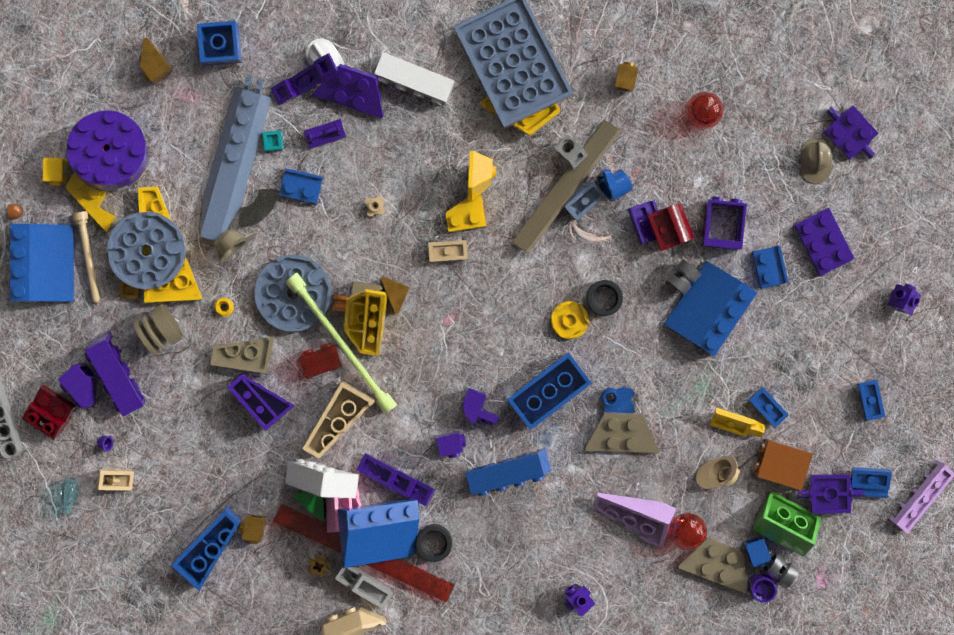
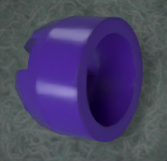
M100 436L96 441V446L101 451H110L113 447V439L110 436Z

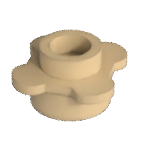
M381 196L365 200L368 216L372 217L374 214L382 215L385 213L382 203L384 199Z

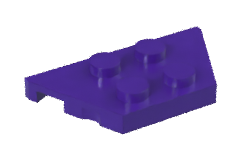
M339 64L337 66L338 71L313 92V96L379 118H383L385 114L384 110H382L377 76L343 64Z

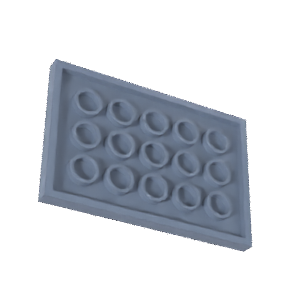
M507 0L454 26V30L504 129L574 95L526 0Z

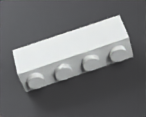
M384 52L374 73L378 77L377 80L384 84L391 82L396 84L395 88L405 92L406 89L411 90L413 95L422 99L424 96L431 98L432 103L440 106L442 103L447 105L455 85V81Z

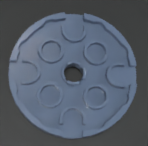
M153 212L134 213L125 217L113 229L107 245L109 264L113 272L124 283L140 289L159 288L171 282L182 269L186 257L185 240L180 229L167 217ZM145 245H149L152 249L151 254L148 256L142 254V248Z
M286 255L276 258L263 268L255 285V302L258 310L269 324L284 331L306 330L319 322L301 295H298L295 299L289 297L288 291L290 288L285 281L294 274L298 273L306 284L304 286L307 290L306 292L319 307L320 311H322L323 315L327 313L331 304L332 288L328 275L318 263L300 255Z

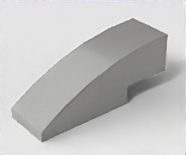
M342 560L332 573L334 579L381 609L384 608L393 595L391 590L358 567L343 568Z

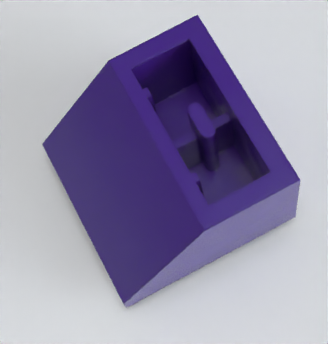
M86 363L75 364L57 379L61 383L59 385L65 393L69 392L73 397L72 401L77 407L85 409L96 404L97 376Z

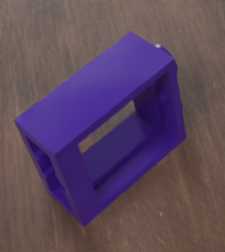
M714 196L706 200L701 246L742 250L747 203H742L741 199H731L730 202L723 201L722 197ZM712 206L739 209L735 241L708 238Z

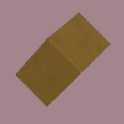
M382 277L381 280L395 314L400 313L410 287Z

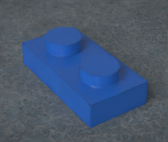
M874 379L857 383L865 421L886 417L878 380Z
M764 387L758 389L748 399L773 428H776L789 416Z

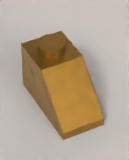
M145 37L143 39L140 67L143 70L141 74L148 82L152 81L157 84L174 70L154 44Z

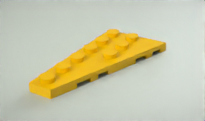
M159 187L138 188L139 213L153 212L171 220ZM145 245L142 248V254L144 256L151 254V247ZM186 257L182 269L171 282L159 288L144 289V303L203 300Z

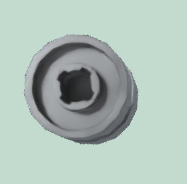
M682 259L675 267L676 272H671L665 281L680 294L685 295L691 288L690 284L695 283L702 274L694 266Z
M775 553L771 556V561L767 562L768 564L764 566L762 572L771 580L776 579L777 584L787 589L797 578L799 568L790 562L786 563V559Z

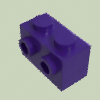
M460 430L440 434L436 437L440 457H459L461 452L464 451L463 447H466L465 435L460 434Z

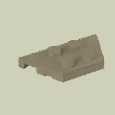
M604 412L600 422L593 430L591 438L585 445V451L659 453V449L642 413Z
M706 538L700 543L698 548L694 549L677 566L684 571L745 594L748 593L745 558L742 550Z

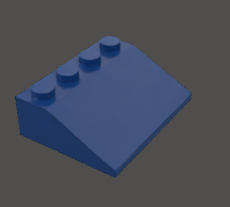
M10 224V301L74 302V225Z
M706 261L699 271L702 275L695 283L690 284L691 288L681 297L664 325L710 356L715 357L758 292Z
M403 499L338 509L343 568L415 556L419 526L418 500Z

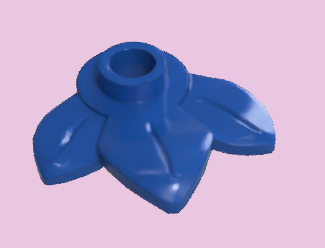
M628 387L605 389L601 394V400L605 405L604 412L635 413L634 404L630 400L635 395V392ZM608 394H613V395H614V399H613V400H609V399L607 398V395H608Z

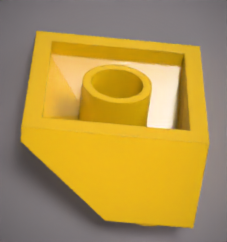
M470 151L468 202H472L492 185V178H496V166H493V159L474 151Z

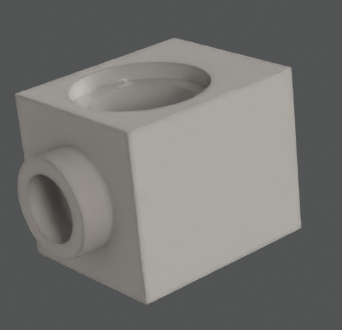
M568 134L560 139L554 147L558 155L573 169L588 156L583 147Z

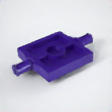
M853 105L841 114H838L831 106L826 112L833 121L823 133L848 160L861 151L869 159L875 156L876 153L868 145L879 134L876 129Z
M810 474L811 485L809 490H797L798 498L810 499L812 514L851 513L853 497H865V494H857L865 493L864 489H852L850 474Z

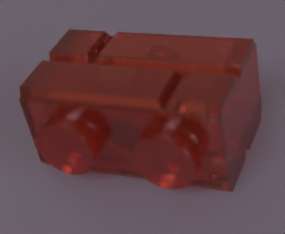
M331 342L321 345V350L314 352L312 348L302 352L303 356L299 357V361L306 379L344 366L336 344L331 345Z

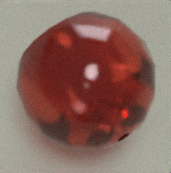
M707 91L698 92L687 102V118L696 128L704 130L713 128L723 118V103L714 93Z
M685 512L679 514L671 522L669 528L670 538L678 548L692 551L699 547L706 539L707 525L695 513Z

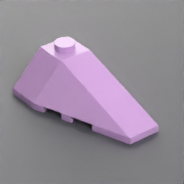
M603 493L597 494L594 505L595 509L610 519L623 523L625 525L624 528L628 531L632 529L638 533L641 540L660 548L664 545L676 508L659 501Z

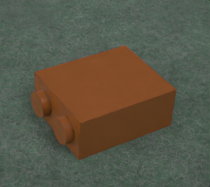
M768 439L761 442L758 451L761 454L759 460H756L753 466L754 475L802 490L813 453Z

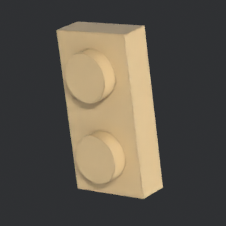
M467 240L428 243L429 262L468 260Z

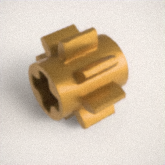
M315 553L314 560L309 558L308 562L311 563V566L307 570L314 572L313 577L316 574H320L322 578L324 571H330L327 565L331 563V560L326 561V554L318 557V554ZM317 561L319 564H323L321 569L315 567Z

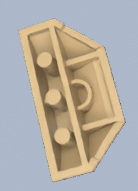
M351 607L344 611L345 614L340 616L334 614L327 617V621H325L319 635H361L386 625L387 620L385 617L362 607L357 609Z

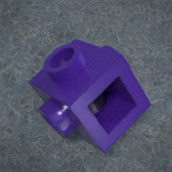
M905 283L904 286L896 284L887 305L899 312L912 316L920 302L921 294L915 291L916 287Z
M576 583L570 585L562 595V598L566 601L564 602L565 607L570 612L574 611V613L581 617L595 605V602L589 596L591 594L584 585L582 587Z

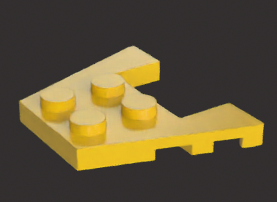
M487 96L480 102L481 106L497 115ZM558 104L550 106L513 126L528 136H532L560 114Z
M74 172L65 188L105 231L109 232L116 216L100 208L108 191H100L89 187Z

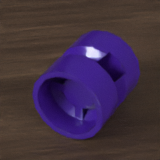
M755 574L748 580V591L757 601L768 603L775 598L777 587L766 575Z

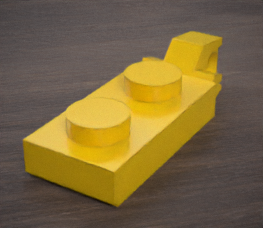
M719 408L715 409L709 424L710 426L744 437L746 435L762 437L765 429V424Z

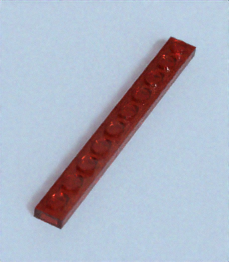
M283 503L280 505L273 522L341 553L340 532H327V524ZM402 559L365 564L446 603L455 585Z

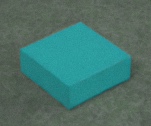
M281 130L262 132L264 152L284 150Z

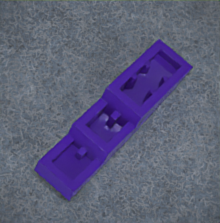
M367 453L364 454L357 468V471L397 491L405 497L418 500V503L424 506H428L436 491L433 487Z

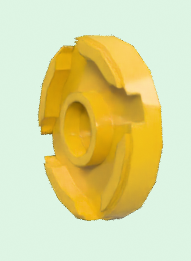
M568 301L561 303L554 309L551 316V325L557 335L566 339H574L585 333L589 324L588 312L582 305L577 302Z

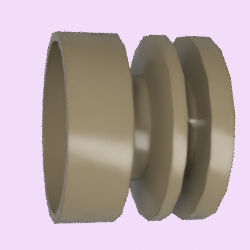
M160 305L151 311L153 320L144 315L141 317L142 321L137 319L133 322L138 338L154 356L160 353V349L162 351L167 349L165 339L171 345H174L184 338L177 321L164 305Z

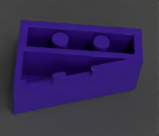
M243 374L227 386L265 431L295 407L294 404Z

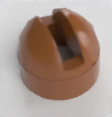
M9 204L7 206L10 220L18 219L22 216L23 209L20 205Z

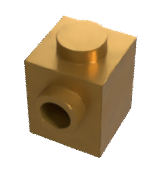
M631 62L619 64L613 89L632 93L639 67H634L635 64Z
M251 514L245 516V521L241 522L240 534H242V539L246 540V543L258 544V542L263 540L267 517Z

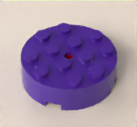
M104 110L83 117L73 127L67 140L66 151L71 167L83 183L96 190L115 191V189L132 185L142 175L148 162V147L140 127L130 117L120 112Z

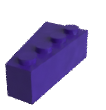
M109 331L91 340L84 354L89 363L92 362L94 365V372L99 380L102 379L105 384L104 390L108 396L111 395L113 398L114 408L118 413L121 412L122 416H125L143 407L145 399L135 379H130V369L127 363L121 361V351L118 345H113L110 339L113 335Z

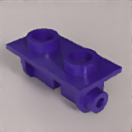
M341 119L304 130L310 149L346 138Z

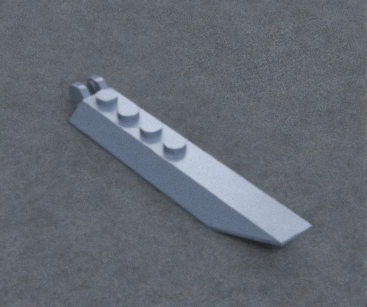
M251 75L247 76L244 89H234L203 196L200 237L216 241L227 230L241 207L272 99L261 94L264 79L260 78L258 80L256 93L250 91L253 82V76Z

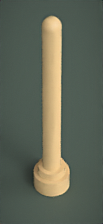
M88 212L73 213V222H76L79 228L92 301L98 303L100 297L86 223H88L87 220L89 219Z

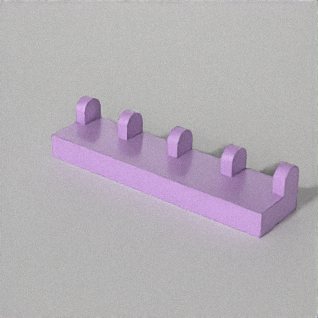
M938 460L935 462L937 467L932 473L924 475L926 480L919 489L914 488L912 490L914 495L906 504L901 503L900 507L902 509L897 516L889 518L891 522L896 524L905 533L912 529L954 477V473Z

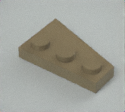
M274 336L213 346L210 365L268 375Z

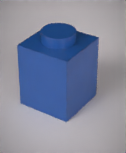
M761 536L742 542L749 562L753 567H764L768 564L767 562L771 561L765 540Z

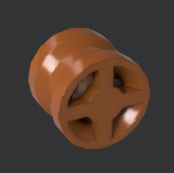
M332 294L334 301L330 310L345 311L346 299L349 296Z

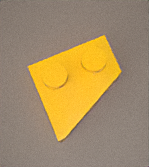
M481 194L472 202H468L467 197L445 213L448 232L486 227Z

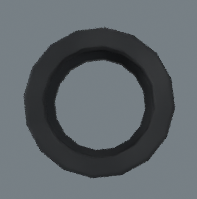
M597 281L587 291V305L596 315H612L622 306V290L613 281ZM600 287H609L615 293V303L609 309H600L594 303V293Z
M438 524L425 526L417 536V551L427 561L437 562L443 560L449 555L452 548L450 532L447 528ZM439 532L443 535L446 542L443 551L437 554H430L425 550L423 539L428 533Z

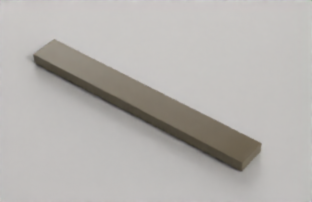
M604 120L583 148L588 156L575 169L569 166L512 241L515 245L526 253L532 250L621 131L617 127Z

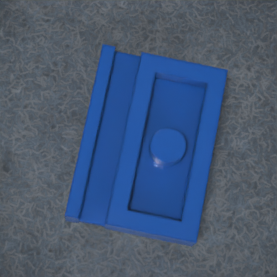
M285 168L279 195L317 204L323 176Z
M780 245L752 252L760 289L789 283Z
M852 467L850 477L852 489H864L865 493L857 494H865V497L888 498L892 472L890 469Z

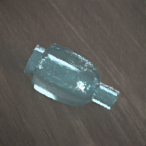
M65 478L60 487V501L64 505V514H72V506L78 501L79 485L76 483V479Z

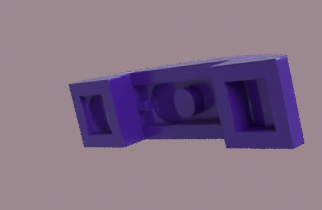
M330 53L315 60L314 64L291 78L285 79L270 88L278 105H282L304 94L335 74L338 69Z

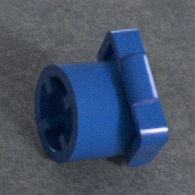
M603 169L598 174L601 190L611 202L633 190L629 177L622 169L613 173L611 169Z

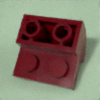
M681 202L646 216L660 252L695 238Z
M42 385L33 402L28 405L22 420L54 440L70 421L71 414L76 405L46 385Z

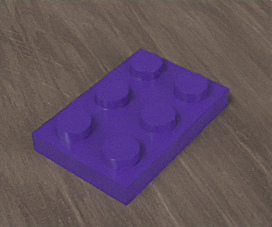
M830 208L794 225L819 276L855 259Z

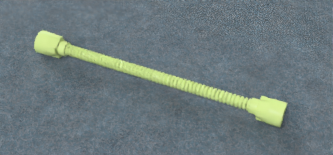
M296 273L286 280L287 286L294 294L301 295L302 299H304L323 327L328 330L327 332L331 334L330 336L334 338L333 340L337 342L336 344H338L363 380L371 387L370 389L375 393L377 399L375 402L385 414L394 408L397 404L388 393L385 394L379 390L380 388L376 386L377 384H375L356 356L351 353L352 351L348 349L349 347L345 345L346 343L342 341L343 339L339 337L340 335H338L337 331H335L334 327H332L331 323H329L328 319H326L325 315H323L322 311H320L319 307L306 292L307 290L304 287L306 284L299 274Z

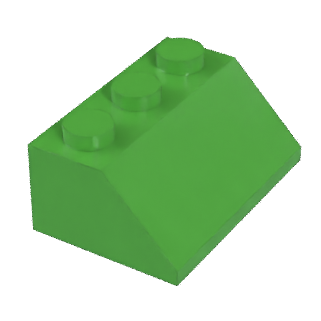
M770 491L756 516L753 531L804 557L815 545L821 517Z

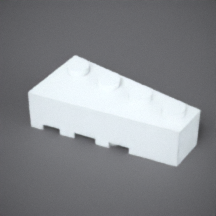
M296 458V461H288L285 484L321 497L356 498L359 475L325 467V465L316 464V462L307 461V459Z

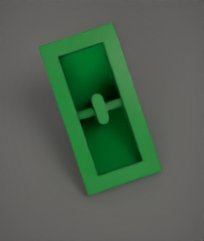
M297 491L293 495L321 522L326 517L325 497L307 491Z

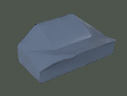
M594 181L591 183L582 182L564 207L578 221L606 195Z

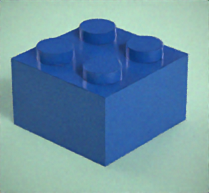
M236 21L197 24L200 63L203 66L242 63L239 24Z

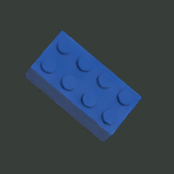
M567 352L507 397V400L531 430L591 385L592 382L569 352Z

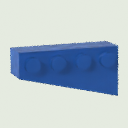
M543 448L533 455L530 452L525 453L514 460L513 458L499 461V464L490 463L470 469L465 473L471 494L478 493V496L489 494V490L496 489V492L507 489L508 485L514 484V487L522 486L525 484V481L531 479L532 482L541 481L544 479L543 476L552 469L546 448Z
M226 506L178 554L171 566L200 591L238 527L241 518L230 507Z

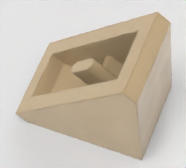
M106 467L100 469L96 489L132 491L134 471Z

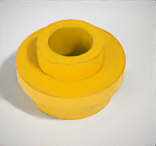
M220 298L215 303V312L219 316L227 317L232 314L234 304L228 298ZM224 303L228 306L226 311H223L221 308Z

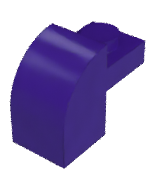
M468 388L463 403L466 417L474 424H476L478 417L485 424H496L499 416L482 409L487 394Z

